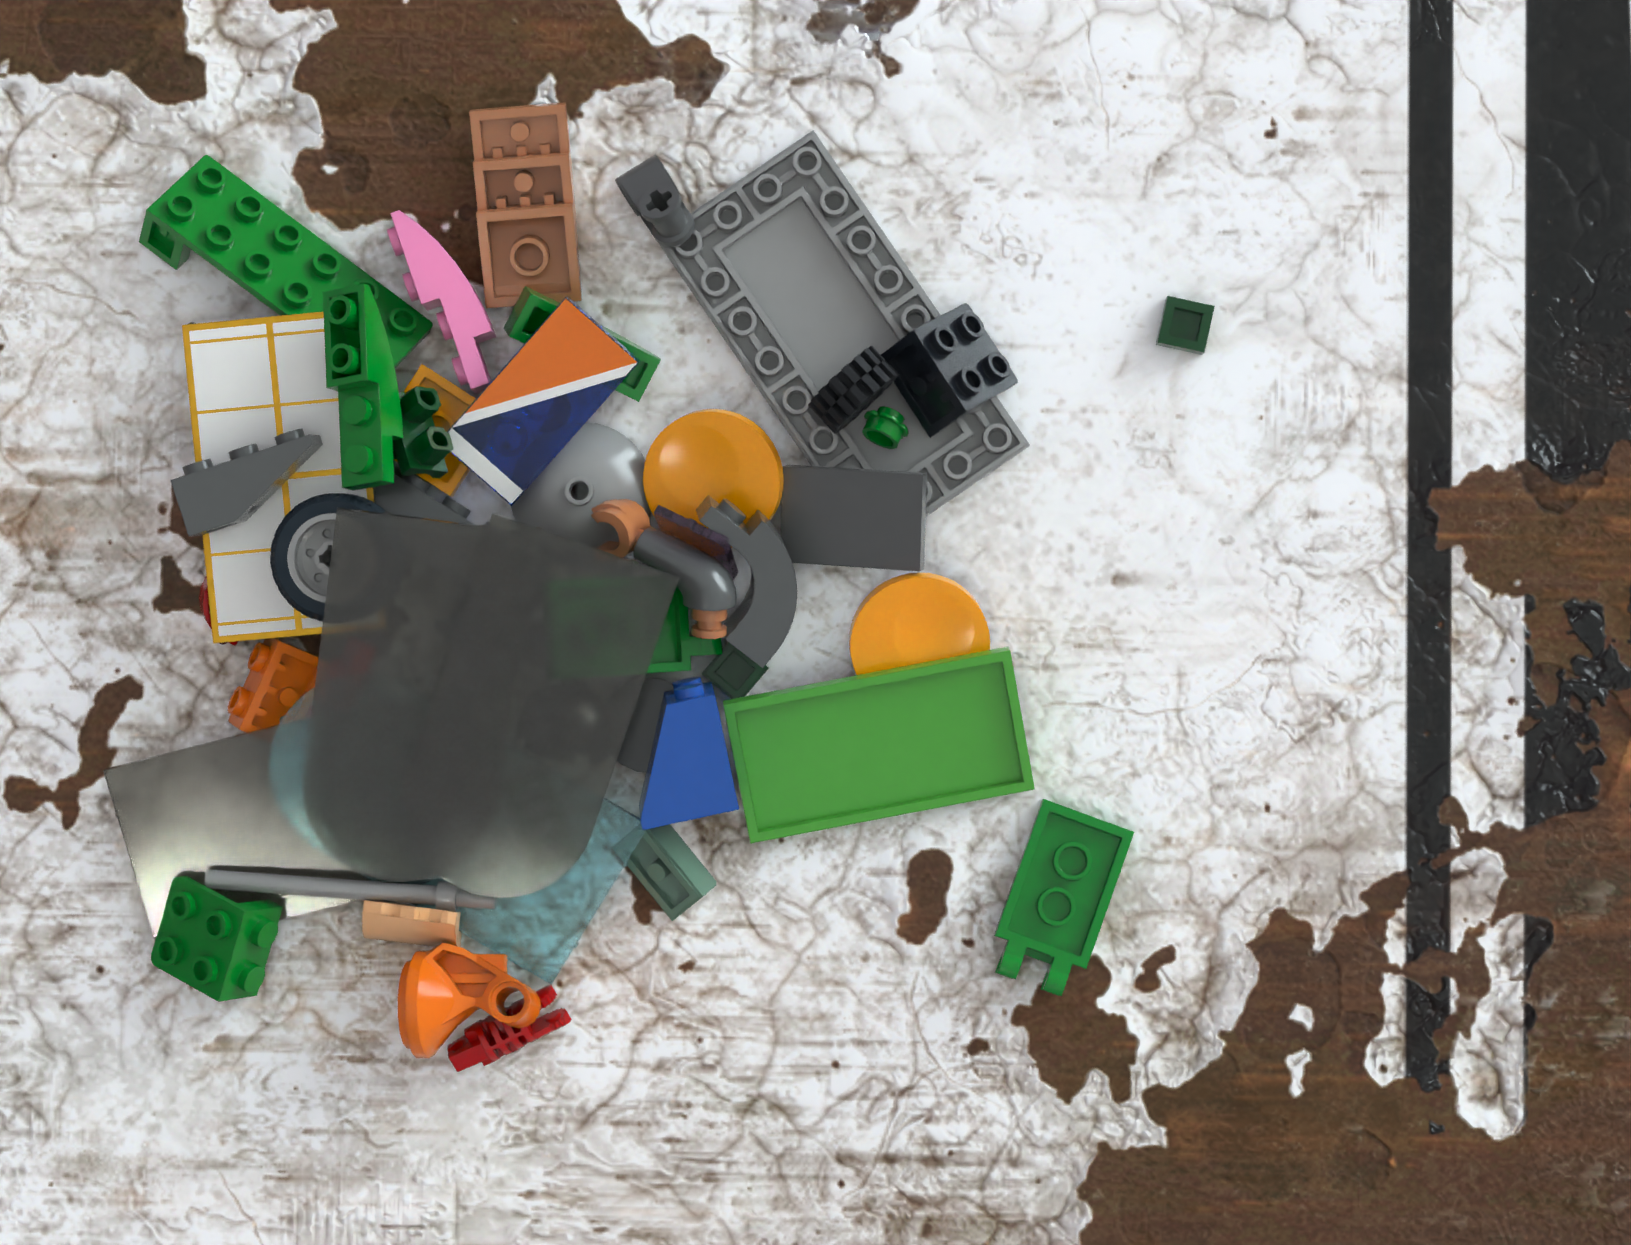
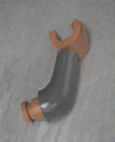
M629 499L606 500L591 509L593 512L591 517L597 523L605 522L611 524L619 536V542L607 541L595 548V559L605 561L619 560L633 551L635 559L663 574L678 586L683 596L684 606L692 609L691 617L697 621L696 624L691 626L692 636L702 639H718L727 635V626L722 624L721 621L727 619V609L733 608L736 605V587L729 571L716 558L679 538L651 527L646 511L635 501Z

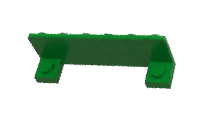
M208 155L203 156L146 209L139 243L175 270H178L189 259L190 252L193 250L280 316L323 312V292L363 283L369 285L386 330L395 368L432 329L433 323Z

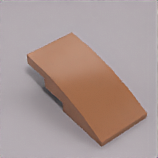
M566 102L470 110L469 116L474 154L473 172L477 201L476 218L486 308L515 306L525 286L559 303H562L565 299L569 302L582 301Z

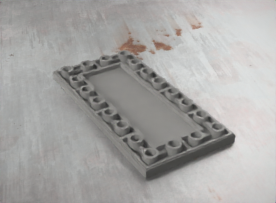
M814 130L692 212L691 215L695 222L694 232L683 244L674 247L660 245L811 466L927 473V517L1030 446L997 396L972 409L931 438L894 382L866 410H863L856 419L852 420L845 428H842L835 434L808 406L811 399L818 394V391L827 385L832 377L837 375L844 366L849 364L866 348L873 346L881 355L912 330L941 316ZM880 406L898 411L905 418L903 424L909 430L908 436L903 437L895 449L883 448L872 443L862 433L867 420L864 418V415L867 411H877Z

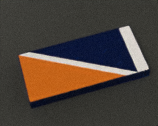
M566 296L447 431L450 434L454 447L451 453L512 506L636 367L640 360L569 296Z

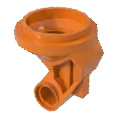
M441 943L430 951L415 952L412 959L405 963L400 976L398 989L399 1031L403 1044L407 1049H411L412 1054L416 1058H430L434 1056L457 1026L479 1009L484 1010L498 1021L510 1027L523 1028L536 1020L541 1008L540 998L535 990L507 974V955L474 954L465 948ZM520 991L524 997L523 1008L516 1015L507 1016L504 1009L506 998L511 993Z

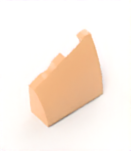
M364 900L362 911V932L364 938L436 947L441 943H447L461 947L463 931L459 930L461 912Z

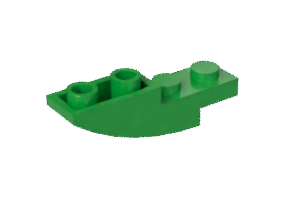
M364 283L323 292L326 388L338 391L342 488L355 491L394 484L393 440L403 439L402 412L393 357L378 306L370 286Z

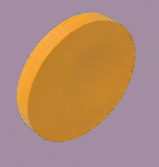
M703 409L680 417L668 425L656 437L644 463V493L653 516L670 535L700 549L723 550L732 548L731 545L699 521L696 509L708 495L718 503L724 498L733 503L746 515V518L743 520V523L746 524L757 510L770 521L777 511L783 492V468L773 442L757 424L732 411Z
M932 573L903 574L877 586L859 605L849 632V651L856 675L990 650L988 625L974 597L955 581Z

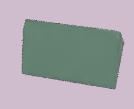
M639 823L612 846L671 921L705 896L717 884L713 876L670 824L642 830L641 823Z

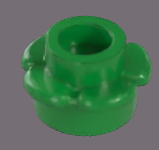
M880 406L877 411L870 410L864 415V418L867 420L862 433L869 441L880 447L895 449L900 440L909 434L908 428L903 424L905 418L901 413L892 408Z

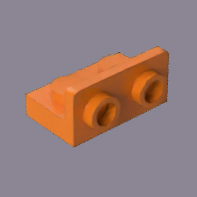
M278 638L264 639L263 643L258 642L248 660L250 672L244 686L237 687L228 704L230 717L228 722L241 731L291 751L330 662L285 643Z

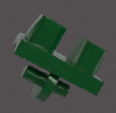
M418 386L406 393L399 392L403 439L393 440V459H397L401 475L428 474L432 478L440 479L448 472L444 458L454 447L450 434L444 428L435 427L432 415L441 406L438 393L434 388Z

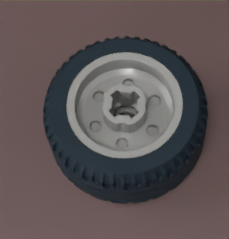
M345 493L317 495L295 506L279 524L274 534L270 551L272 575L282 596L293 608L303 615L328 623L358 620L378 611L391 599L399 587L405 567L403 539L393 519L374 502L364 497ZM337 550L340 554H345V561H341L340 565L336 562H331V554H335Z

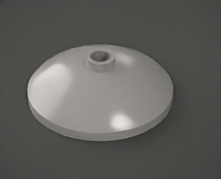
M567 423L557 430L543 433L522 453L513 472L511 481L523 490L511 504L517 526L527 541L547 557L568 565L581 564L585 566L586 559L595 558V548L607 541L619 542L618 533L611 524L605 522L597 523L591 517V514H593L592 508L606 500L629 499L643 507L650 520L652 512L648 506L643 486L645 458L638 448L623 434L597 423ZM580 482L585 483L589 489L587 497L583 500L573 499L571 496L573 485Z

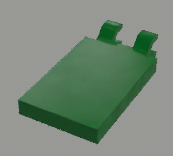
M1046 799L1041 801L994 936L1007 940L995 973L1016 979L1024 955L1050 964L1040 989L1057 996H1062L1072 965L1087 969L1132 841L1133 831Z

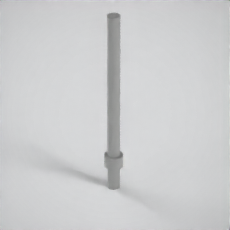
M207 869L205 874V886L218 890L435 905L436 909L455 912L458 907L495 910L497 905V890L461 888L459 882L438 881L437 886L212 869Z

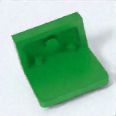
M187 876L175 877L171 883L151 953V961L155 967L218 1002L257 996L259 987L265 977V967L271 946L278 933V922L283 907L269 899L236 903Z

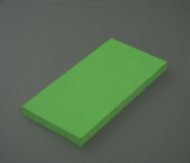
M1009 647L723 701L750 844L1035 789Z

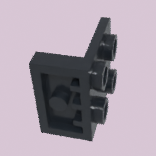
M967 303L912 330L881 354L899 374L893 382L930 438L942 432L972 409L1018 383V379L1011 370L1009 362L999 352L984 329L982 321Z

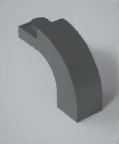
M708 495L696 509L699 521L736 549L746 559L751 570L750 585L744 600L724 623L727 626L725 640L763 668L784 642L794 619L797 604L795 570L782 537L765 515L757 510L745 524L743 520L746 518V515L733 503L725 498L718 503Z

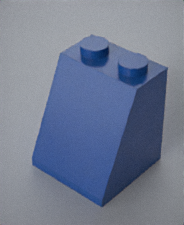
M691 677L672 683L673 690L664 691L639 802L642 830L739 810L712 682L702 683L701 677Z

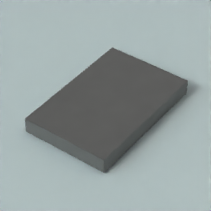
M801 465L783 466L781 537L792 563L905 571L924 570L927 473Z

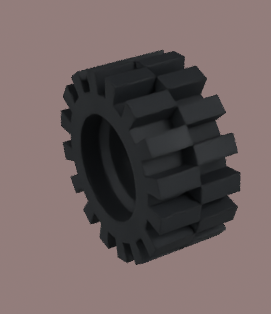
M870 346L844 366L837 375L832 377L829 383L822 387L818 394L811 399L808 406L834 434L838 433L852 420L856 419L863 410H866L896 380L899 374L873 346Z

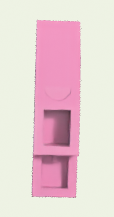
M400 210L390 213L395 227L387 229L396 256L405 255L410 272L402 275L411 301L420 299L421 305L427 311L440 306L443 307L444 311L436 313L444 339L446 341L454 339L459 356L452 358V363L461 386L469 384L470 389L475 394L484 392L492 381L479 343L496 338V334L483 304L462 270L435 238Z

